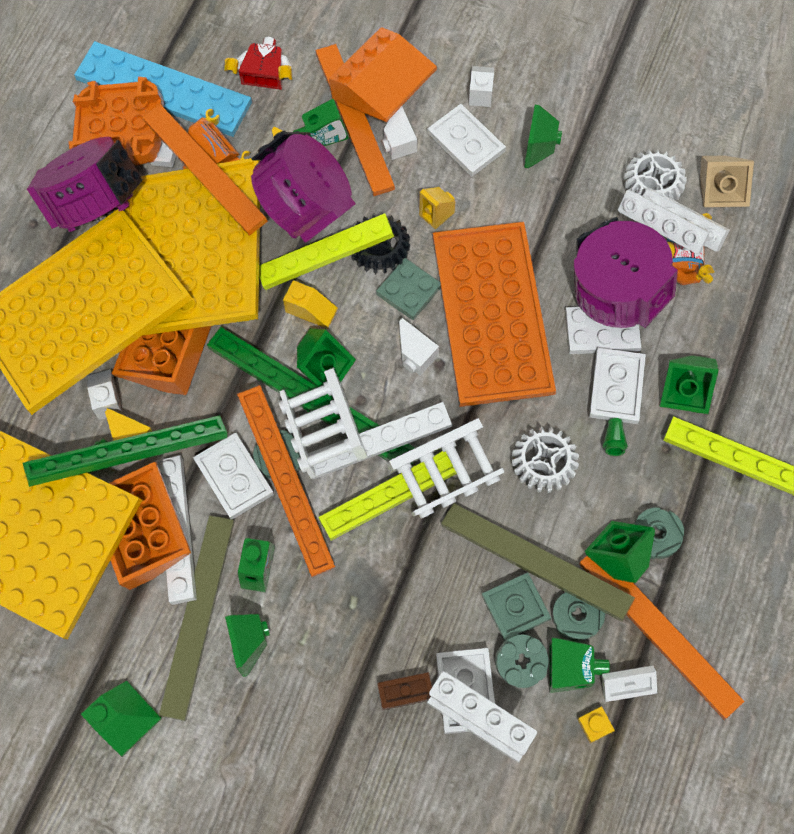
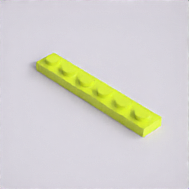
M384 213L259 265V277L265 290L393 238L394 234L386 214Z
M673 416L663 441L794 495V466Z
M442 451L433 457L443 480L457 474L446 451ZM424 462L410 468L422 492L435 486ZM401 473L318 518L330 541L413 498Z

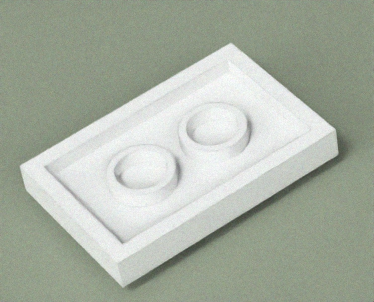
M459 104L427 128V134L471 177L502 155L506 150V146L462 104Z
M566 307L565 316L569 354L596 353L597 348L627 352L641 351L639 324L629 328L609 327L592 320L580 307Z
M597 348L590 418L604 420L619 418L625 423L638 424L646 354Z
M237 433L232 434L193 457L230 519L236 518L274 495Z
M488 648L436 653L438 678L442 672H446L495 704ZM443 715L444 734L469 732Z

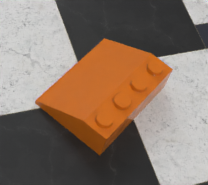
M381 27L329 78L332 99L387 122L437 70V66L400 34Z
M211 326L143 335L120 351L111 374L166 393L187 395Z
M156 462L150 463L109 483L142 499L137 512L111 558L119 585L129 590L153 580L191 553Z

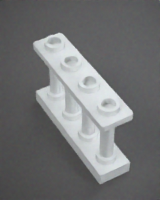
M647 188L643 196L632 190H627L618 208L620 213L653 228L661 235L696 254L701 253L704 246L716 252L720 251L730 229L652 188Z
M333 368L324 372L327 381L324 382L323 386L291 399H289L285 390L279 391L282 400L278 401L282 413L284 415L287 414L288 419L284 420L289 433L294 435L291 443L295 452H299L301 458L297 459L302 473L307 471L311 479L316 477L313 469L314 465L349 452V454L354 452L358 461L367 458L340 380ZM327 394L329 396L333 395L334 400L330 401L331 404L296 418L293 408ZM333 413L340 415L341 419L337 420L336 424L307 436H302L301 426ZM340 432L347 434L348 438L344 439V443L309 457L306 446Z
M479 418L387 463L390 472L397 470L398 473H402L419 508L411 512L413 517L419 514L422 519L434 513L433 507L441 504L444 508L456 502L455 496L464 493L465 497L479 491L478 485L485 482L489 486L501 480L499 475L504 473L503 468L495 472L493 471L477 438V431L483 427ZM464 438L465 442L468 441L485 477L477 481H471L455 449V446H457L455 441ZM438 449H442L443 452L446 451L463 486L452 493L449 492L433 460V452ZM420 459L421 463L424 462L441 497L427 504L410 469L412 468L411 462Z
M446 672L440 674L429 692L431 697L427 702L428 705L517 763L526 753L537 734L535 729Z

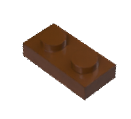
M429 672L377 683L382 710L426 702L431 697L429 692L432 689Z

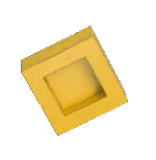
M602 706L577 719L590 744L615 731Z

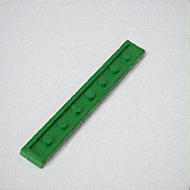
M219 415L31 460L22 464L28 486L31 487L226 439L227 430Z

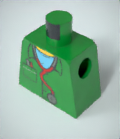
M245 538L238 567L241 589L266 593L275 550L274 544L269 541ZM249 577H254V578H256V580H252V579H248V578H249Z

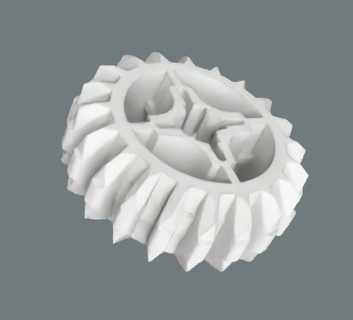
M657 149L652 154L648 150L645 155L640 152L637 158L633 157L630 164L627 165L624 175L625 189L632 190L642 196L647 188H652L677 201L685 189L684 186L687 181L685 177L686 172L685 169L681 168L682 162H675V156L668 157L667 151L664 154H660ZM647 169V172H643V175H638L641 171ZM668 183H672V185L669 188L663 189V186H667Z
M540 427L538 434L531 429L529 436L523 434L521 436L522 442H516V450L512 452V456L515 458L512 460V466L517 467L514 471L515 475H522L520 477L521 483L528 480L529 489L533 485L538 486V493L541 492L542 487H546L548 493L552 491V486L558 491L561 490V483L567 486L570 482L569 478L575 477L576 473L574 470L578 469L579 466L576 462L579 454L574 453L576 449L575 444L568 445L571 440L570 436L562 439L563 432L559 431L557 435L553 434L554 430L552 427L549 428L548 432H545L544 428ZM545 444L551 445L555 448H548ZM535 447L536 456L531 461L526 462L525 454L530 448ZM563 457L565 467L559 473H556L555 463ZM547 458L550 460L549 463H545ZM535 471H541L546 476L535 473Z

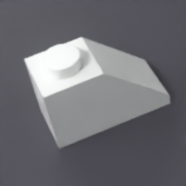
M472 66L469 94L470 106L491 107L494 68Z
M402 106L388 120L384 128V139L381 140L384 152H388L392 160L417 152V138Z
M402 318L399 321L403 366L409 372H416L421 376L439 356V346Z
M111 369L88 375L87 389L92 410L98 420L106 418L105 411L107 408L122 414Z

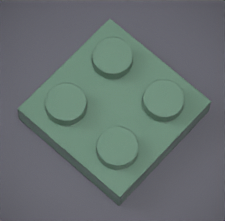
M404 258L403 263L399 264L376 290V295L414 321L441 289V284L434 277Z
M528 572L481 595L503 640L512 635L527 632L551 620V616Z

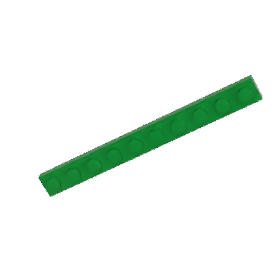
M222 327L219 328L207 344L209 350L279 394V391L285 390L289 399L318 388ZM327 394L302 404L300 407L308 412H312L331 404L330 401L334 400L332 395L329 396ZM349 407L359 434L380 426ZM335 413L321 418L322 421L330 426L336 424L337 420L341 419L340 415H335ZM408 443L378 456L389 462L415 449V447Z

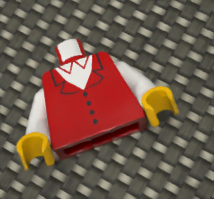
M265 37L263 44H251L248 51H244L237 59L226 58L224 63V71L232 70L233 74H237L239 70L241 85L282 90L283 78L292 80L293 69L288 58L282 55V48L275 46L276 40L272 37Z

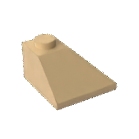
M725 155L702 156L700 183L703 207H750L754 161Z

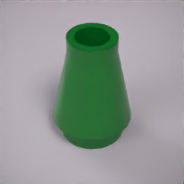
M611 418L608 420L603 448L606 454L610 456H621L628 447L623 421L619 418Z

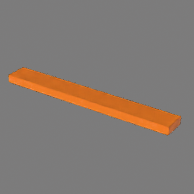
M336 44L315 50L329 88V78L344 64ZM334 100L373 197L395 190V185L365 113Z
M161 104L142 117L145 123L249 236L268 222L260 210Z
M259 385L237 394L311 577L334 569L335 565L261 386Z
M588 556L580 561L579 565L587 573L635 597L627 613L628 618L723 720L727 719L745 702L634 583L613 579Z

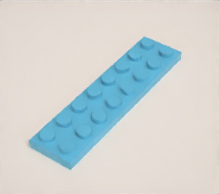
M95 41L74 74L76 80L87 84V82L96 81L98 85L138 82V77H146L148 81L154 83L163 96L164 108L169 114L195 123L200 118L206 117L208 109H213L214 114L210 118H214L217 115L220 118L219 123L215 126L221 133L234 137L252 104V99L249 96Z

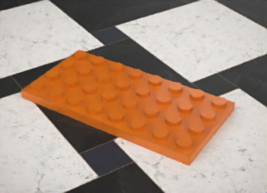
M518 222L434 232V250L441 284L459 406L555 395V382L525 223Z

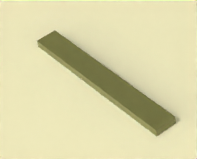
M453 503L441 523L442 527L621 622H623L634 602L635 597Z
M209 515L194 574L197 600L187 602L159 713L160 717L181 721L187 720L235 523L232 519Z

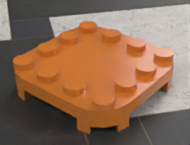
M138 77V82L98 85L96 81L87 82L89 86L83 89L79 95L75 94L72 101L76 106L73 141H69V149L96 138L111 137L114 143L117 140L121 142L134 165L154 162L158 157L157 153L160 150L161 139L145 123L142 117L160 104L164 107L163 96L156 85L148 81L146 77Z

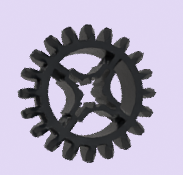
M392 215L388 220L394 238L398 243L395 249L391 247V239L381 242L382 244L378 243L351 255V259L357 261V266H364L366 272L373 269L375 275L378 270H382L386 274L387 268L394 271L396 265H401L403 259L408 257L410 236L407 234L406 226L401 227L400 220L394 222ZM365 216L363 218V222L370 220Z

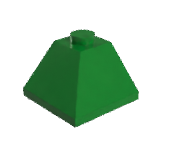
M536 104L534 106L524 168H530L552 155L555 151V145H560L562 131H558L560 121Z
M310 328L297 346V368L317 387L324 385V382L327 381L324 372L332 368L341 383L356 361L326 329Z
M687 356L669 360L660 407L709 414L719 371L716 359Z
M611 521L585 550V553L613 579L636 583L649 568L655 529L654 527Z
M259 614L225 616L236 668L242 677H246L267 646L266 637L270 636L267 621H262Z
M128 681L102 694L81 713L92 728L121 757L162 719Z

